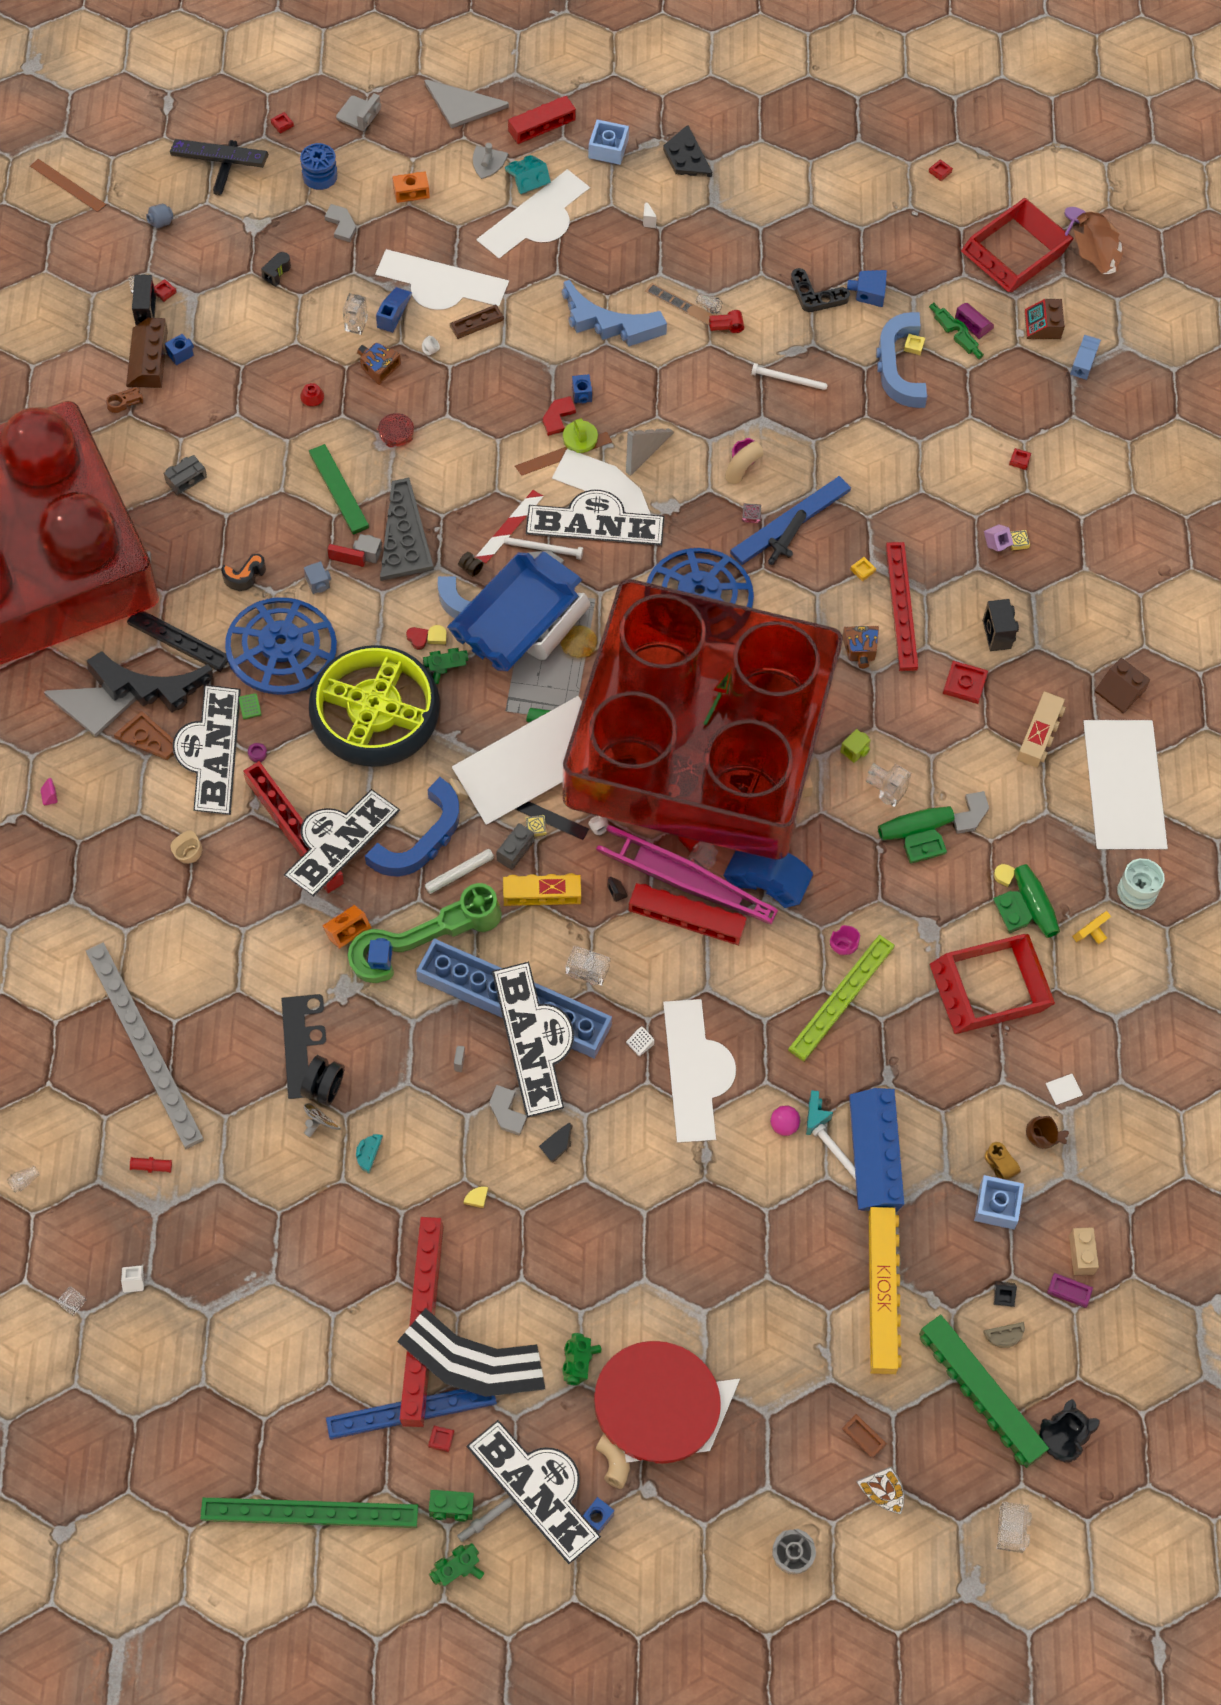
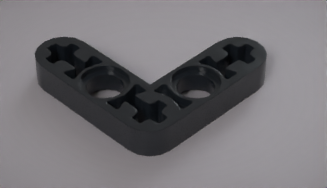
M796 268L792 271L791 282L804 311L814 312L848 303L850 292L847 288L840 287L815 293L805 270ZM807 288L809 291L803 293L800 291V289ZM827 297L830 301L823 302L821 299Z

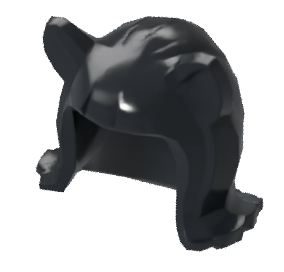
M1071 1399L1064 1405L1062 1411L1053 1415L1051 1420L1046 1418L1042 1420L1039 1436L1048 1446V1454L1053 1456L1054 1459L1072 1462L1082 1454L1083 1447L1081 1446L1087 1443L1091 1434L1098 1429L1100 1420L1096 1418L1089 1419L1082 1411L1076 1408V1402Z

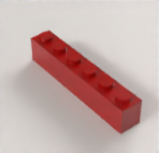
M638 883L635 885L628 908L630 912L738 946L747 918L740 913H730L721 907H711L702 901L695 902L685 896H676L666 890H657L647 884Z

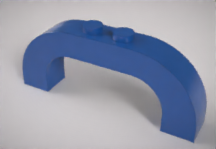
M439 777L427 789L428 799L441 808L442 815L413 848L403 853H394L377 843L365 855L366 865L383 875L405 876L421 869L430 859L433 860L437 856L438 850L450 842L451 836L456 831L459 823V801L453 787Z

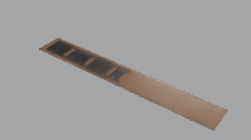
M651 283L645 290L646 293L709 325V316L713 314L654 283ZM719 330V331L722 332V333H724V334H727L729 330Z

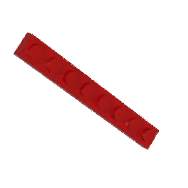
M886 542L899 671H918L905 543Z

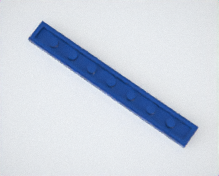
M838 476L732 548L730 554L743 565L771 546L768 544L770 538L778 541L799 510L806 512L804 523L850 492L851 487Z
M463 1389L429 1395L426 1400L425 1420L496 1405L495 1396L485 1397ZM401 1402L326 1417L329 1439L332 1440L402 1425L400 1421Z

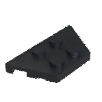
M689 125L685 126L663 145V151L675 174L697 176V173L712 177L713 172Z

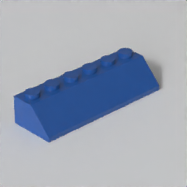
M873 1088L850 1094L858 1210L870 1211L871 1207L895 1208V1212H897L904 1205L895 1089Z

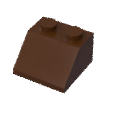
M1121 657L1109 669L1094 692L1124 714L1146 691L1150 679Z

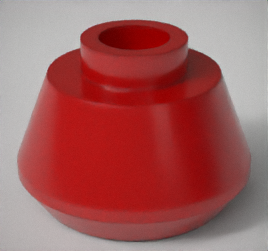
M310 383L304 386L300 399L307 406H317L324 400V392L317 384Z

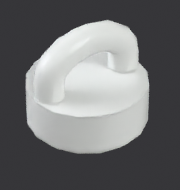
M428 336L423 340L422 350L427 356L436 353L440 349L438 341L433 336Z
M603 814L593 817L588 823L596 835L604 834L609 825L606 816Z

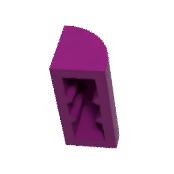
M963 303L957 308L955 319L962 321L978 339H981L994 328V324L969 303Z

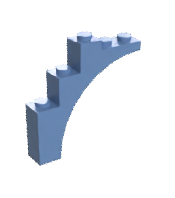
M570 280L563 282L562 296L568 301L570 310L569 324L571 327H574L576 333L595 328L596 333L600 334L602 340L620 334L628 347L666 335L667 322L661 311L635 315L609 311L583 297Z

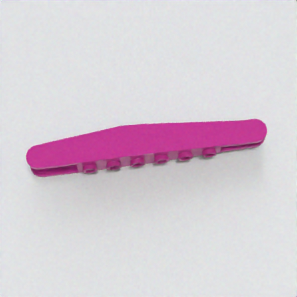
M610 825L607 826L606 830L609 833L625 839L626 842L620 854L603 846H597L596 850L679 890L754 917L767 924H772L778 912V909L760 901L679 855ZM631 843L641 846L634 861L625 857ZM742 899L756 905L755 909L752 910L741 906Z

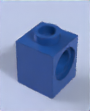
M183 334L165 343L166 353L175 365L194 356L192 349L194 345Z
M589 374L572 376L574 403L592 402V387Z
M377 938L376 940H370L368 964L371 969L390 970L393 947L387 939Z
M597 1497L583 1517L600 1534L614 1516V1510ZM598 1513L603 1519L598 1523L593 1522L590 1518L592 1514Z

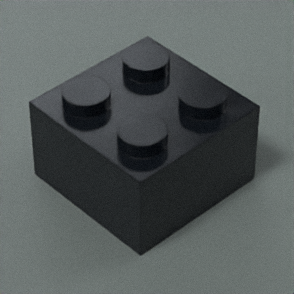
M1010 599L987 602L982 621L990 651L1012 649L1013 642L1016 641L1019 624L1014 619L1015 609L1013 605L1011 606Z

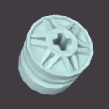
M1139 858L1131 861L1127 865L1117 886L1120 900L1126 906L1133 909L1142 910L1153 905L1165 881L1161 867L1149 859Z

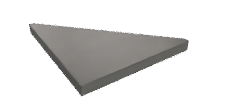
M428 79L424 80L425 86L451 128L509 108L507 101Z
M669 428L666 430L656 429V431L651 429L645 430V432L642 430L628 431L626 473L631 476L674 431Z
M103 687L46 690L44 692L48 699L95 737L137 700L129 691L125 697L114 701Z

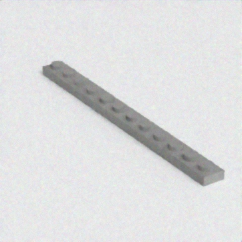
M104 942L86 950L185 1150L204 1141Z

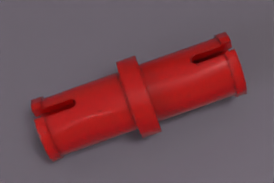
M131 1157L130 1170L148 1171V1173H153V1171L171 1173L172 1160L154 1159V1157H149V1159Z

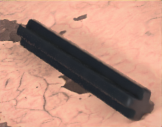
M230 140L227 146L238 147L237 141ZM221 163L213 187L215 195H222L232 165L231 163Z

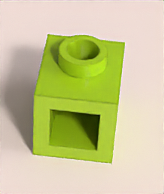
M856 729L842 743L840 752L855 763L861 756L865 757L868 754L871 740L867 734Z

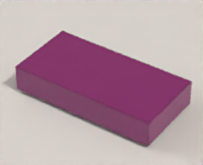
M1054 1273L1047 1294L1087 1308L1093 1287Z

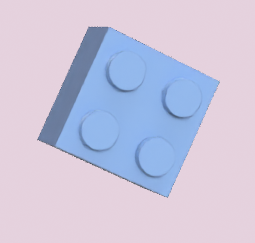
M596 120L589 142L588 158L621 165L629 140V126Z
M984 1175L980 1183L974 1221L1015 1229L1019 1220L1024 1184Z

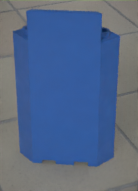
M544 551L535 559L529 553L518 552L447 628L461 644L466 642L470 645L473 653L482 659L485 657L493 663L492 667L508 672L578 597L575 587L582 579Z

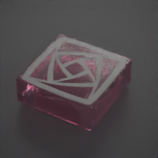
M743 503L742 522L760 523L761 505Z

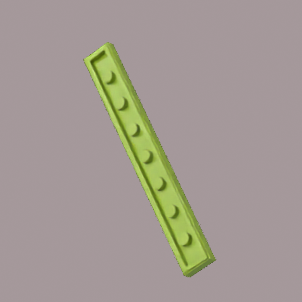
M880 934L877 936L788 1049L789 1052L805 1062L894 949L895 945Z

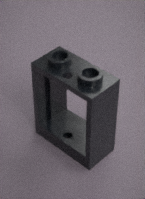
M134 275L132 311L135 325H138L147 318H155L156 292L152 275Z

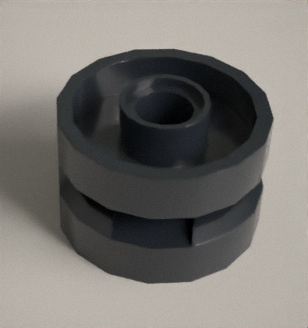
M316 1055L305 1073L301 1085V1096L310 1100L317 1096L318 1103L329 1106L338 1093L344 1076L345 1066L335 1061L329 1064L327 1058Z

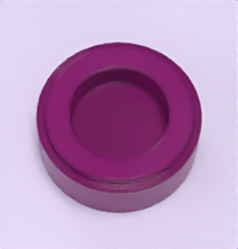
M261 743L250 745L248 748L249 759L256 763L264 761L267 757L266 747Z

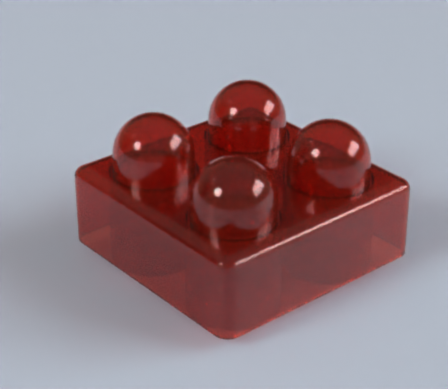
M64 401L47 408H26L15 413L7 422L0 424V665L150 609L159 600L150 558L79 406L72 401Z
M633 579L622 581L614 597L563 760L562 799L564 804L572 810L773 860H780L786 857L792 843L836 677L843 641L842 634L836 628ZM732 667L728 694H722L708 724L704 725V721L719 693L712 690Z

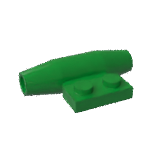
M951 806L927 808L898 816L879 825L878 833L881 840L905 838L904 849L909 863L912 864L947 853L942 836L935 829L953 822L955 816Z
M1027 864L1017 867L1014 870L1019 892L1009 891L993 898L1009 934L1026 927L1033 919L1046 938L1057 935L1060 929L1056 915L1041 882Z

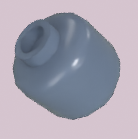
M158 204L148 209L146 218L153 227L160 228L171 223L173 212L169 206Z

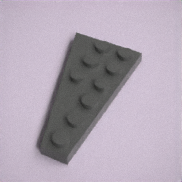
M410 478L394 480L391 484L380 581L434 570Z

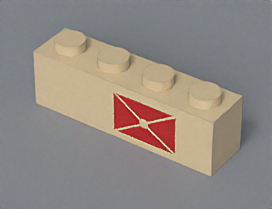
M1043 692L1019 751L1017 761L1038 768L1040 761L1044 763L1048 753L1045 751L1046 746L1050 747L1054 739L1051 736L1052 731L1056 732L1060 724L1057 721L1058 716L1062 718L1066 709L1063 706L1065 699Z

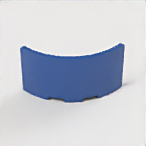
M748 843L737 846L723 876L730 884L737 888L756 890L758 887L767 891L766 894L777 900L784 908L800 904L811 881L813 872L800 859L787 851L766 844Z

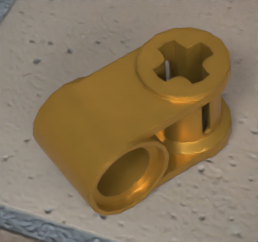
M994 1142L985 1152V1160L997 1178L1010 1180L1021 1173L1020 1166L1002 1143Z

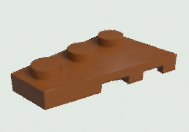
M143 711L114 734L116 739L162 759L169 760L174 755V739Z

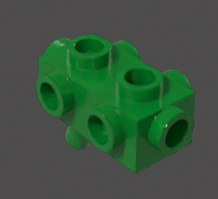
M459 648L448 649V653L441 654L440 651L429 652L430 656L423 657V665L428 671L434 672L433 679L436 684H439L440 675L447 673V668L464 666L466 661H468L467 650L459 651Z
M573 1333L571 1335V1339L566 1342L564 1347L566 1360L562 1368L564 1381L567 1384L577 1386L588 1379L589 1362L593 1354L601 1353V1346H591V1338L584 1337L581 1333Z
M472 1543L456 1547L452 1550L453 1555L447 1559L443 1557L435 1562V1568L430 1570L431 1573H429L435 1585L439 1584L444 1587L460 1575L465 1577L470 1573L479 1580L484 1575V1572L475 1566L480 1561L477 1557L479 1552Z

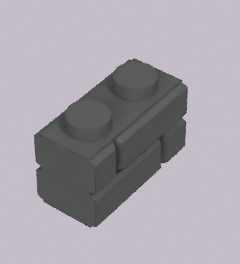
M195 455L183 458L176 466L167 468L164 472V478L174 493L179 495L207 478L205 467Z
M518 823L514 831L510 833L496 851L497 861L513 870L534 843V832Z

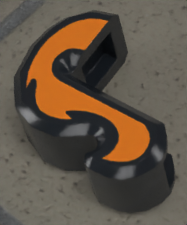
M251 554L239 572L226 565H222L221 568L224 583L229 588L237 591L251 588L255 583V574L262 576L266 571L265 560L261 554Z

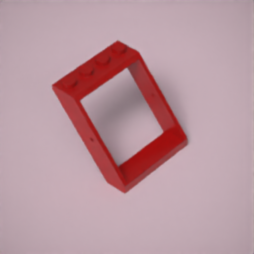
M1023 198L972 235L961 252L1007 292L1012 293L1062 256L1074 238L1069 234L1066 236L1064 229L1027 198ZM1012 219L1051 250L1019 275L1015 274L981 244L982 241Z
M1021 934L949 952L929 964L954 1034L1037 1014L1055 1004L1029 934ZM1012 948L1033 1004L975 1018L955 962Z

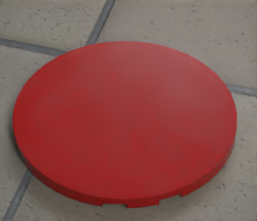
M646 1341L622 1349L606 1363L596 1383L594 1408L602 1431L613 1445H616L625 1454L637 1460L666 1464L688 1458L705 1445L717 1426L721 1400L719 1388L713 1374L695 1354L672 1343Z

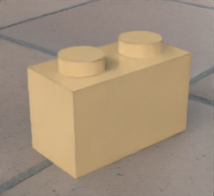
M1073 1228L1069 1235L1074 1275H1094L1099 1268L1094 1228Z

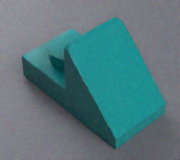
M811 1090L806 1135H811L816 1127L820 1124L825 1125L833 1116V1112L821 1110L822 1098H819V1091Z

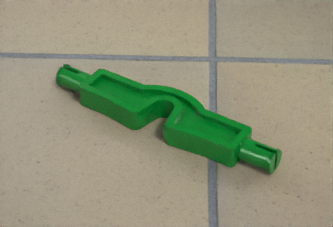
M934 302L929 306L935 313L934 318L947 333L958 330L954 335V341L968 354L973 353L978 359L984 356L978 349L979 344L969 334L968 328L962 321L954 319L945 308L940 309Z

